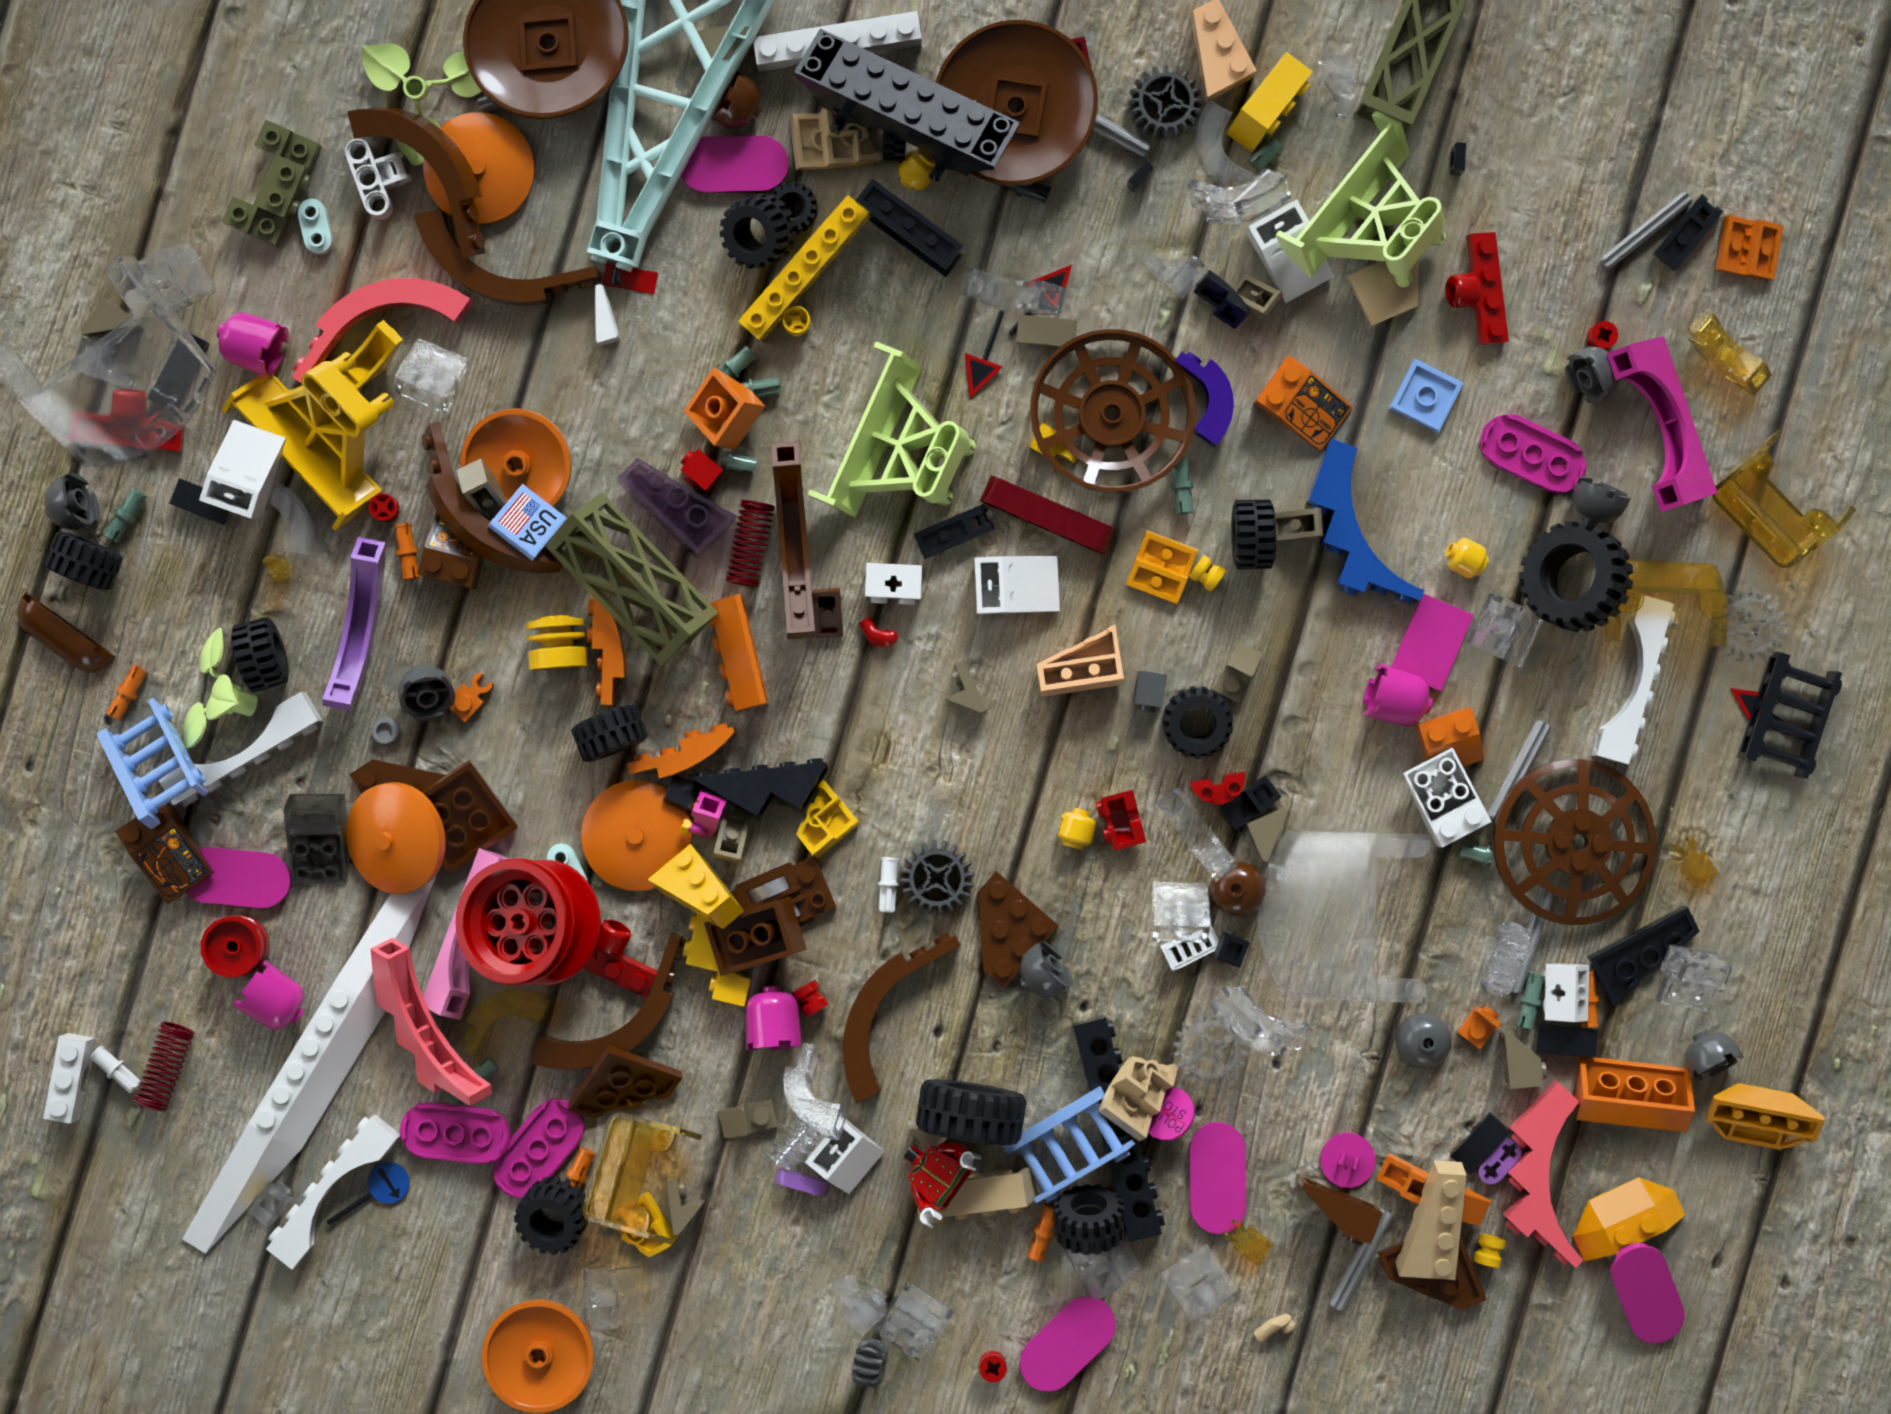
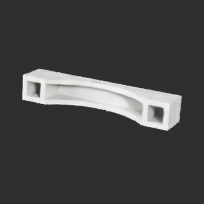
M917 11L758 36L753 40L759 72L786 68L798 64L820 28L868 51L899 50L922 46Z
M1645 595L1635 596L1628 622L1637 648L1635 682L1621 710L1609 722L1598 729L1592 756L1620 764H1629L1630 760L1635 759L1638 745L1635 744L1637 734L1642 733L1645 725V718L1642 716L1645 707H1649L1653 696V691H1650L1652 680H1656L1660 672V664H1657L1660 653L1663 654L1667 647L1668 638L1665 637L1667 627L1672 626L1675 618V611H1672L1673 603Z
M299 692L276 706L273 717L265 731L251 746L240 754L224 761L212 764H194V766L203 773L206 782L203 784L207 792L210 793L222 786L221 781L229 776L234 779L245 773V767L252 762L258 765L269 759V752L278 748L281 751L294 744L293 738L302 734L305 737L318 729L317 724L323 720L307 693ZM180 766L158 781L164 791L185 779L186 776ZM190 788L171 800L173 806L182 804L183 807H187L198 800L197 795L200 793Z
M376 1114L370 1117V1119L366 1117L362 1119L355 1128V1131L358 1132L352 1141L347 1139L337 1151L341 1154L335 1163L330 1160L320 1172L323 1176L317 1185L313 1182L303 1194L306 1198L300 1207L295 1204L285 1216L289 1221L283 1228L278 1226L269 1236L268 1240L271 1243L266 1250L293 1270L298 1266L314 1246L318 1213L324 1198L332 1186L348 1171L365 1163L382 1159L399 1139L400 1133Z

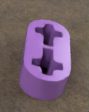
M1506 1137L1476 1169L1480 1180L1486 1184H1496L1520 1159L1522 1155L1521 1146L1512 1138ZM1505 1144L1507 1146L1514 1144L1512 1148L1513 1152H1515L1514 1155L1511 1157L1507 1154L1500 1160L1499 1158L1505 1152L1502 1147ZM1498 1161L1499 1163L1494 1168L1496 1175L1494 1177L1488 1175L1485 1178L1486 1171L1484 1167L1486 1165L1492 1167Z
M778 1168L775 1183L818 1196H825L829 1182L824 1179L785 1168Z

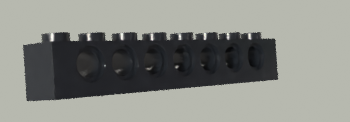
M1103 1015L1072 1023L1090 1092L1100 1086L1103 1092L1106 1093L1119 1071L1118 1065L1123 1064L1119 1047L1114 1048L1111 1038L1116 1037L1112 1020L1106 1021V1017ZM1098 1039L1106 1042V1049L1101 1054H1095L1091 1051V1044ZM1105 1066L1113 1069V1076L1108 1081H1102L1098 1078V1071ZM1106 1118V1120L1112 1128L1114 1123L1108 1118ZM1126 1131L1120 1135L1115 1134L1121 1145L1130 1140H1133L1135 1143L1131 1147L1134 1150V1157L1130 1161L1120 1160L1117 1163L1114 1159L1108 1161L1115 1190L1124 1202V1224L1129 1242L1162 1234L1160 1226H1164L1165 1222L1161 1209H1155L1153 1199L1158 1198L1154 1182H1148L1146 1172L1151 1171L1147 1155H1141L1139 1147L1144 1144V1141H1138ZM1101 1133L1105 1152L1108 1154L1112 1150ZM1129 1176H1140L1141 1184L1137 1188H1129L1126 1185V1180ZM1138 1202L1148 1204V1210L1143 1215H1137L1133 1212V1207Z

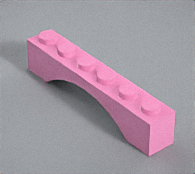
M479 848L464 889L469 881L482 869L509 858ZM456 907L423 998L428 1009L434 1013L461 1020L470 996L469 963L464 957L457 940L455 925Z

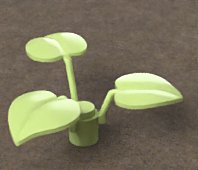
M393 43L362 47L363 66L371 82L379 89L393 91L398 87L400 80L403 81L405 94L414 100L413 104L416 107L417 113L423 118L420 100L428 96L430 86L451 83L452 90L457 95L466 98L477 96L482 92L469 72L464 52L455 53L445 61L443 70L449 78L425 81L418 76H410L408 78L403 76L410 69V59L408 53L402 47ZM431 118L427 119L431 123L435 124L438 128H440V125L436 120ZM396 140L399 149L407 157L411 165L418 166L423 164L424 158L418 152Z
M220 627L207 639L200 654L199 665L201 672L207 674L210 671V674L217 680L213 685L206 708L203 709V704L198 702L191 707L185 717L182 735L187 751H190L189 749L193 748L201 740L206 728V717L209 720H215L226 713L232 714L233 712L250 717L257 707L258 700L256 695L241 691L240 686L231 683L228 675H220L216 671V667L220 664L223 655L222 628Z

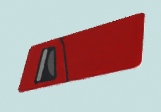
M606 264L602 283L604 286L650 294L655 293L658 278L657 272L635 268L628 272L616 268V265Z

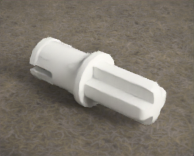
M881 857V880L877 884L880 885L879 911L892 913L895 911L896 886H899V883H897L899 858Z
M103 1045L92 1053L90 1060L107 1073L106 1077L108 1079L113 1078L128 1093L134 1092L139 1087V1082L141 1081L124 1066V1061H118Z

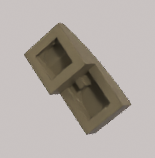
M1019 315L1016 342L1018 344L1044 345L1046 347L1059 348L1076 337L1077 321Z

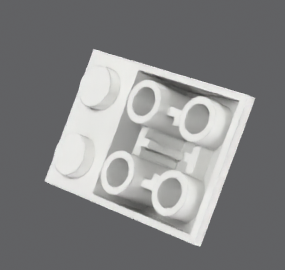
M1297 199L1251 224L1245 231L1277 290L1283 293L1282 299L1285 304L1334 277L1327 259L1313 277H1309L1287 256L1275 236L1278 231H1282L1296 239L1309 223Z
M233 420L207 473L199 500L251 519L262 518L287 438Z
M1057 556L976 557L974 559L977 615L1060 611Z
M1453 747L1403 773L1422 819L1437 847H1444L1491 822Z

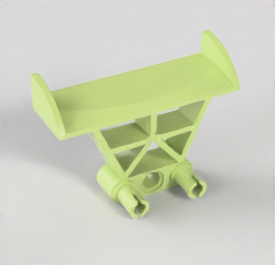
M1375 111L1372 117L1381 132L1380 135L1296 239L1282 231H1278L1275 236L1287 256L1311 278L1328 257L1377 260L1386 262L1389 272L1394 274L1395 282L1399 287H1407L1411 285L1409 281L1413 282V275L1410 269L1429 245L1439 246L1443 244L1442 240H1446V234L1443 230L1445 217L1438 199L1426 197L1420 201L1398 172V169L1410 155L1402 123L1381 112ZM1391 179L1394 185L1376 207L1370 205ZM1359 218L1365 220L1351 239H1344L1345 235ZM1401 224L1387 241L1383 226ZM1379 233L1381 241H1372Z
M875 342L874 348L889 356V359L828 495L825 496L810 489L807 495L854 518L860 509L866 493L914 490L917 495L930 503L948 506L951 504V501L947 498L953 499V493L948 488L963 455L969 456L973 454L974 451L970 447L976 449V444L969 438L968 433L954 422L946 421L939 424L912 394L923 367L905 353ZM909 401L913 409L899 440H895L891 437ZM926 421L931 428L921 432ZM930 445L920 468H918L911 451ZM887 446L894 447L895 449L882 478L873 480ZM945 457L943 465L938 467L939 460ZM904 468H906L909 477L900 478Z

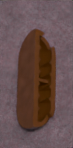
M25 592L21 597L17 607V617L23 630L76 669L85 672H96L106 668L116 657L28 592Z

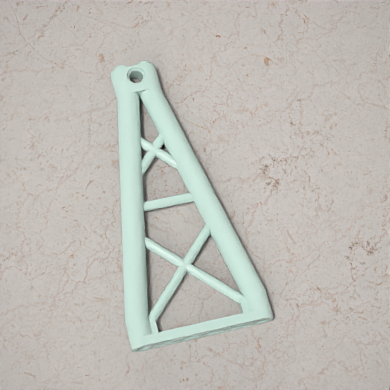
M620 0L628 21L629 46L623 68L609 89L597 215L586 253L591 255L590 260L605 265L607 260L616 263V268L631 272L632 268L639 267L648 235L775 0H744L712 59L693 23L733 0H710L687 13L681 0H669L678 19L643 40L642 33L646 0ZM749 26L745 36L739 35L744 27ZM684 29L705 70L691 99L638 85L640 54ZM737 38L741 39V43L731 58L723 60ZM636 95L685 109L670 138L647 152L644 151L633 130ZM632 150L636 158L630 161V151ZM659 158L653 168L650 162ZM641 168L647 181L623 224L628 175ZM620 241L621 248L618 252L612 253L613 244Z

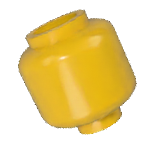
M918 149L911 150L905 157V161L901 162L898 167L902 185L909 190H925L933 181L929 178V174L933 170L935 163L930 158L919 154Z
M1461 538L1456 543H1450L1445 552V557L1448 558V568L1468 579L1473 578L1475 575L1480 576L1489 560L1488 556H1486V549L1468 538Z
M1074 808L1072 813L1065 812L1062 814L1057 831V837L1062 840V845L1083 850L1084 846L1091 845L1096 829V821L1089 817V811Z

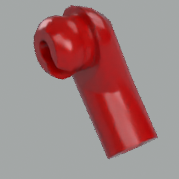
M871 617L858 623L869 643L874 646L889 648L898 641L896 631L892 629L888 631L877 629Z

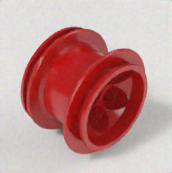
M512 858L485 867L469 881L459 899L455 925L457 940L464 957L482 976L509 986L529 984L546 986L570 979L587 964L598 943L601 916L599 904L592 887L571 866L554 860L534 861L525 858ZM541 892L543 893L542 903H540L539 901V895ZM553 916H555L556 918V925L554 928L552 926ZM540 941H542L544 945L542 952H540L539 949Z

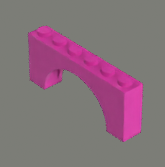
M1664 336L1630 344L1607 353L1615 380H1624L1634 385L1647 399L1658 420L1664 441L1665 465L1660 480L1652 488L1660 511L1664 512L1717 494L1716 486Z

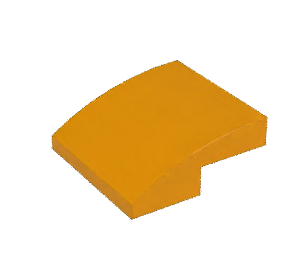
M1146 530L1126 585L1178 604L1198 549Z

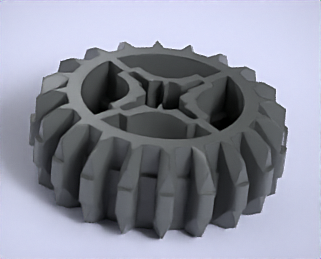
M1167 64L1163 65L1162 73H1159L1157 66L1152 67L1153 76L1144 71L1142 73L1144 81L1136 79L1134 82L1138 89H1130L1129 94L1135 98L1128 100V106L1137 107L1129 113L1130 117L1139 116L1134 125L1137 127L1144 123L1143 134L1148 133L1149 129L1154 130L1152 134L1153 139L1157 138L1158 132L1163 133L1162 138L1164 141L1168 140L1169 132L1172 133L1174 139H1178V129L1182 133L1187 134L1189 128L1186 123L1193 127L1196 125L1197 121L1192 116L1200 117L1202 111L1195 107L1203 105L1202 99L1194 98L1202 92L1200 88L1192 89L1197 82L1196 79H1191L1187 82L1188 71L1183 72L1182 76L1177 75L1179 67L1175 66L1173 72L1170 73L1168 72L1169 67ZM1168 82L1166 88L1161 92H1146L1154 84ZM1175 85L1185 93L1188 105L1183 104V101L1175 96ZM1170 91L1168 107L1161 114L1162 102L1159 99L1163 101L1167 92ZM1143 100L1148 101V105L1156 109V120L1152 119L1145 111ZM1170 113H1185L1178 121L1163 123L1165 117Z
M932 840V849L928 850L923 842L921 843L923 850L921 854L915 848L911 850L912 854L916 857L914 861L909 857H905L904 861L911 866L910 869L901 867L900 871L908 873V878H901L900 883H909L910 887L903 889L902 892L903 894H908L912 891L914 895L909 898L908 902L911 904L918 899L920 902L917 905V910L920 911L924 904L929 905L927 914H932L934 906L938 907V914L943 915L942 906L947 905L951 913L954 911L952 902L955 901L960 907L963 905V902L958 898L960 895H963L965 898L970 897V894L964 891V887L973 888L974 883L966 881V877H973L975 873L973 871H965V868L970 867L972 862L962 863L961 859L966 856L964 851L958 856L954 854L958 848L957 845L954 844L951 850L948 851L946 850L947 841L942 842L941 849L937 848L936 840ZM940 854L951 858V860L942 867H935L925 857ZM919 863L927 873V880L917 889L914 883V871ZM927 866L937 873L944 871L947 867L949 868L944 872L945 877H942L945 879L944 884L947 886V889L938 882L926 887L930 883L929 878H932V876H929L931 871ZM958 866L961 880L955 892L949 885L947 876ZM932 888H940L948 895V898L944 900H931L923 895Z

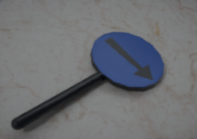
M384 1162L377 1165L371 1171L368 1178L370 1192L328 1219L327 1224L331 1225L372 1197L382 1203H395L401 1200L407 1194L410 1187V1178L407 1171L401 1165L394 1162Z

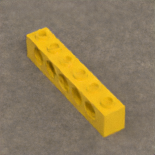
M847 195L738 322L758 340L763 342L783 319L784 312L797 303L871 218L870 214Z

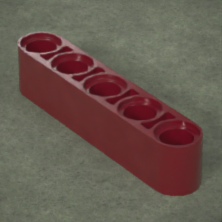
M990 475L980 498V502L1100 554H1105L1115 528L993 475Z

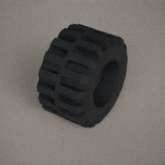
M765 194L750 196L732 204L731 208L727 209L723 214L726 218L721 219L720 226L723 227V230L719 231L720 237H724L725 242L721 244L723 248H728L729 252L727 255L730 258L735 257V263L738 265L745 264V268L752 269L756 267V269H760L786 257L789 254L788 250L793 248L795 243L792 239L796 238L797 234L796 231H793V227L796 226L795 220L790 219L792 212L790 209H784L785 203L783 201L775 202V196L769 195L766 197ZM752 218L759 221L765 230L766 240L764 245L759 243L752 235L750 227Z
M1270 499L1236 500L1232 507V555L1237 570L1271 569L1273 567L1276 557V520L1274 506Z
M56 532L43 564L52 572L100 590H111L123 558L119 553L90 540L66 532Z
M263 617L234 625L231 634L233 653L241 678L249 690L254 693L286 684L289 676L287 655L280 633L269 617Z
M1190 686L1189 689H1182L1178 691L1176 696L1170 698L1169 704L1164 709L1163 727L1166 739L1173 746L1174 750L1183 753V756L1188 758L1189 756H1194L1195 759H1201V756L1211 757L1212 753L1220 752L1223 745H1227L1230 740V734L1233 731V716L1226 700L1217 691L1209 690L1205 686H1201V688ZM1204 707L1213 714L1214 727L1210 733L1203 737H1191L1184 732L1181 726V719L1183 714L1190 708Z
M627 704L602 712L577 723L571 729L584 762H593L622 752L642 743L648 737L638 708L634 704Z
M554 1176L552 1180L549 1177L543 1178L541 1182L537 1180L528 1189L516 1207L514 1222L518 1223L515 1228L517 1233H522V1241H528L531 1249L534 1250L536 1247L540 1249L539 1253L545 1254L547 1251H550L551 1255H557L559 1251L565 1253L569 1248H573L588 1226L591 1214H589L591 1206L589 1203H585L588 1198L585 1193L581 1194L579 1192L581 1188L578 1185L574 1187L570 1185L572 1181L566 1179L563 1182L560 1177ZM542 1209L555 1211L562 1218L563 1223L550 1220Z
M1090 1184L1074 1186L1071 1190L1063 1191V1195H1059L1056 1198V1202H1054V1225L1057 1242L1062 1244L1064 1249H1071V1252L1076 1254L1083 1253V1255H1097L1103 1251L1108 1252L1112 1250V1247H1117L1120 1241L1123 1240L1125 1233L1124 1202L1117 1192H1112V1189L1108 1187L1103 1188L1102 1185L1091 1186Z

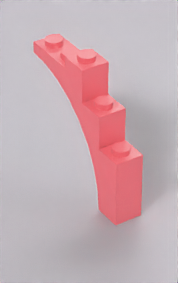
M394 938L371 948L376 1005L394 1015L397 1044L415 1054L417 1082L435 1093L444 1089L469 1106L491 1095V1084L477 1075L459 1057L433 1019L418 985L410 948Z
M1553 1080L1508 1127L1514 1133L1511 1138L1521 1148H1524L1526 1145L1528 1147L1516 1164L1507 1172L1511 1176L1508 1181L1519 1192L1523 1189L1525 1191L1510 1205L1503 1215L1508 1219L1505 1225L1516 1235L1521 1232L1528 1237L1535 1230L1536 1232L1533 1236L1544 1247L1549 1243L1556 1250L1553 1255L1564 1266L1570 1263L1576 1268L1583 1259L1568 1243L1558 1225L1551 1204L1549 1171L1550 1159L1556 1138L1566 1118L1579 1101L1564 1086Z

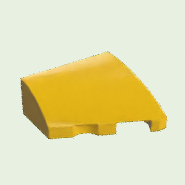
M824 780L819 783V791L813 804L810 803L806 811L807 817L800 824L796 833L809 852L816 858H820L860 824L854 814Z
M649 1191L600 1221L604 1228H607V1226L611 1227L622 1235L621 1239L635 1245L641 1253L649 1258L670 1247L678 1238L677 1235L673 1236L671 1225Z

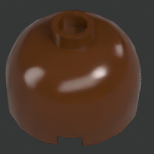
M737 71L711 120L729 129L743 127L749 120L754 122L762 109L758 106L760 92L756 84L747 76Z
M1243 861L1230 862L1223 865L1214 874L1211 882V896L1215 905L1224 913L1232 916H1246L1255 912L1263 903L1266 895V881L1262 873L1254 865Z

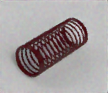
M742 499L740 500V507L744 509L739 510V513L745 516L737 517L743 521L736 523L737 526L742 528L735 529L740 534H735L734 537L739 540L732 541L737 546L731 547L736 552L730 553L732 557L737 559H729L731 563L736 565H728V568L734 571H727L726 573L730 576H726L725 580L730 583L759 588L761 583L759 580L736 574L762 577V575L737 568L763 571L762 568L739 563L764 565L763 562L740 556L765 559V556L742 550L763 553L767 551L740 543L768 546L765 543L742 537L767 541L769 538L743 531L770 534L768 531L745 526L752 525L771 528L770 525L746 519L772 522V519L748 513L773 516V513L764 511L773 512L775 511V506Z
M163 1021L160 1025L161 1029H158V1031L164 1035H156L162 1041H154L160 1047H151L158 1053H149L150 1056L156 1059H147L148 1062L154 1065H145L146 1068L152 1071H143L148 1076H142L141 1079L146 1082H139V1085L144 1088H137V1091L142 1094H135L133 1098L134 1102L138 1105L165 1112L169 1108V1099L172 1098L171 1093L174 1092L173 1087L177 1086L175 1081L179 1080L177 1075L181 1074L180 1069L183 1068L184 1057L187 1056L186 1052L189 1051L188 1046L192 1044L190 1040L195 1035L193 1030L185 1026ZM173 1038L183 1039V1040L187 1041L188 1043H182V1042H180V1041H178V1040H175V1039H173ZM168 1043L184 1046L186 1049H180ZM166 1049L182 1052L184 1055H178ZM168 1056L178 1057L182 1061H176ZM166 1062L176 1063L180 1067H174ZM164 1068L174 1069L178 1073H172L171 1071L166 1070ZM162 1074L172 1075V1076H174L176 1079H171V1078H169V1077H167V1076H164V1075H162ZM160 1080L170 1081V1082H172L174 1085H169V1084H167V1083H165V1082H163V1081H160ZM158 1086L168 1087V1088H170L172 1091H167V1090H165V1089H163V1088H161V1087H158ZM157 1092L166 1093L169 1097H165ZM155 1098L165 1099L167 1102L164 1103Z

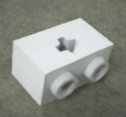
M866 563L865 597L871 598V603L887 604V599H898V604L915 605V600H921L922 565ZM891 577H896L897 582L902 583V587H897L896 592H891L890 587L886 586V582H891Z
M1546 964L1544 972V983L1546 985L1545 999L1543 1001L1545 1020L1566 1022L1588 1021L1589 965Z

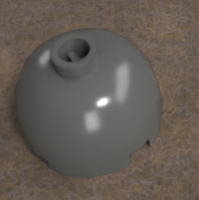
M1588 346L1573 353L1567 358L1569 364L1565 366L1566 376L1573 390L1577 394L1582 392L1587 396L1584 400L1593 404L1609 397L1615 391L1620 381L1615 380L1607 356L1609 352L1596 346Z
M69 473L53 481L47 488L44 496L47 517L62 529L78 530L93 524L92 522L99 517V504L95 493L93 492L89 495L85 487L89 483L75 473Z
M1579 476L1572 497L1576 510L1583 515L1582 521L1598 526L1599 522L1610 523L1623 515L1631 497L1627 496V493L1604 482H1601V484L1594 483L1593 485L1592 478Z
M420 665L406 672L399 682L398 699L405 714L411 715L417 721H431L442 717L444 710L449 705L450 708L453 706L455 692L450 678L443 670L432 665Z
M1044 941L1038 942L1023 955L1020 962V973L1022 976L1020 981L1026 991L1033 992L1041 997L1051 998L1069 989L1073 985V978L1068 966L1063 969L1057 959H1062L1059 953Z
M1417 1013L1406 1017L1399 1024L1395 1034L1399 1055L1408 1064L1417 1068H1431L1441 1064L1448 1056L1452 1047V1036L1448 1026L1439 1017L1430 1013Z
M1704 1030L1692 1037L1694 1042L1686 1050L1685 1064L1695 1082L1703 1080L1702 1074L1708 1072L1712 1077L1738 1063L1736 1058L1742 1059L1744 1056L1734 1040L1727 1034L1720 1032L1709 1034L1708 1030Z

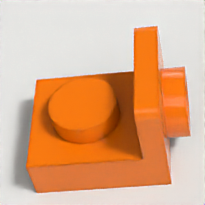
M1475 1006L1456 1032L1475 1047L1481 1049L1494 1030L1500 1028L1502 1023L1497 1020L1499 1014L1488 1006H1485L1484 1009Z

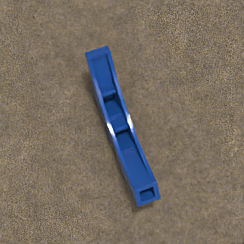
M1330 439L1326 445L1306 504L1311 505V509L1321 508L1322 515H1326L1327 511L1331 512L1320 544L1327 546L1325 550L1332 554L1341 556L1342 552L1346 553L1335 585L1341 586L1340 591L1351 596H1356L1357 592L1360 594L1364 593L1367 585H1371V591L1381 595H1386L1387 592L1396 594V600L1412 605L1413 601H1421L1425 590L1411 585L1394 574L1377 558L1367 544L1356 520L1351 494V475L1357 448Z

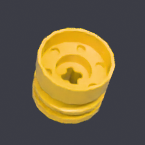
M568 615L546 616L525 623L526 630H539V635L527 636V641L540 643L539 649L528 652L529 670L588 666L586 647L573 645V640L585 637V632H572V627L585 626L584 618H575Z

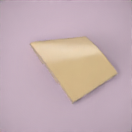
M823 109L819 114H792L789 117L796 171L851 167L883 160L882 154L876 151L869 140L870 135L866 128L855 123L846 122L840 135H836L835 132L832 133L829 128L836 119V116L831 111Z
M1419 259L1410 269L1413 275V282L1409 281L1411 285L1407 287H1399L1396 284L1395 276L1389 272L1385 261L1374 263L1347 276L1370 327L1418 307Z
M1134 1056L1128 1058L1109 1085L1098 1112L1138 1141L1147 1138L1152 1116L1160 1112L1165 1092L1173 1087L1179 1066L1176 1064H1158L1156 1060L1146 1061L1143 1058Z

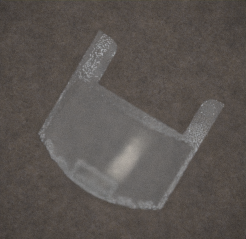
M119 255L109 263L106 271L108 280L127 304L133 315L43 382L39 383L15 349L7 345H0V372L20 398L17 401L84 467H98L125 462L140 457L167 442L191 420L199 405L203 403L217 371L133 255Z
M1286 830L1269 858L1263 876L1266 881V895L1263 903L1257 909L1259 942L1268 972L1282 996L1358 1002L1428 1003V989L1418 979L1374 977L1377 857L1422 858L1431 849L1432 835L1418 833Z

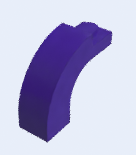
M1181 351L1175 362L1180 364L1189 376L1200 383L1207 397L1206 411L1194 428V433L1215 448L1226 433L1233 415L1234 399L1230 382L1223 370L1212 359L1203 367L1200 365L1202 361L1191 352L1185 354Z

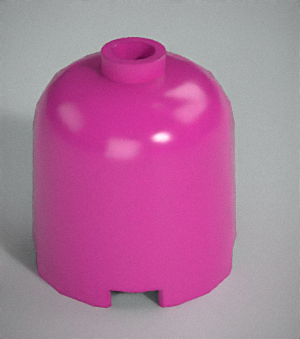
M239 312L228 318L225 323L220 324L216 336L219 339V351L225 360L266 378V374L272 376L276 372L284 358V354H281L280 350L283 342L288 343L289 331L286 326L252 314Z
M1381 663L1374 667L1375 671L1378 672L1375 679H1368L1362 704L1368 706L1367 710L1363 711L1364 716L1397 725L1412 726L1418 723L1424 714H1429L1433 699L1430 698L1428 683L1423 678Z
M265 960L261 965L265 968V971L262 974L258 971L255 973L241 993L245 997L242 1002L236 1000L232 1006L271 1030H280L285 1028L290 1021L296 1024L305 1010L300 1007L304 1002L305 993L297 982Z
M779 986L763 987V993L755 994L749 998L746 1004V1050L757 1051L758 1048L768 1047L769 1050H782L802 1047L799 1006L793 995L788 992H780Z

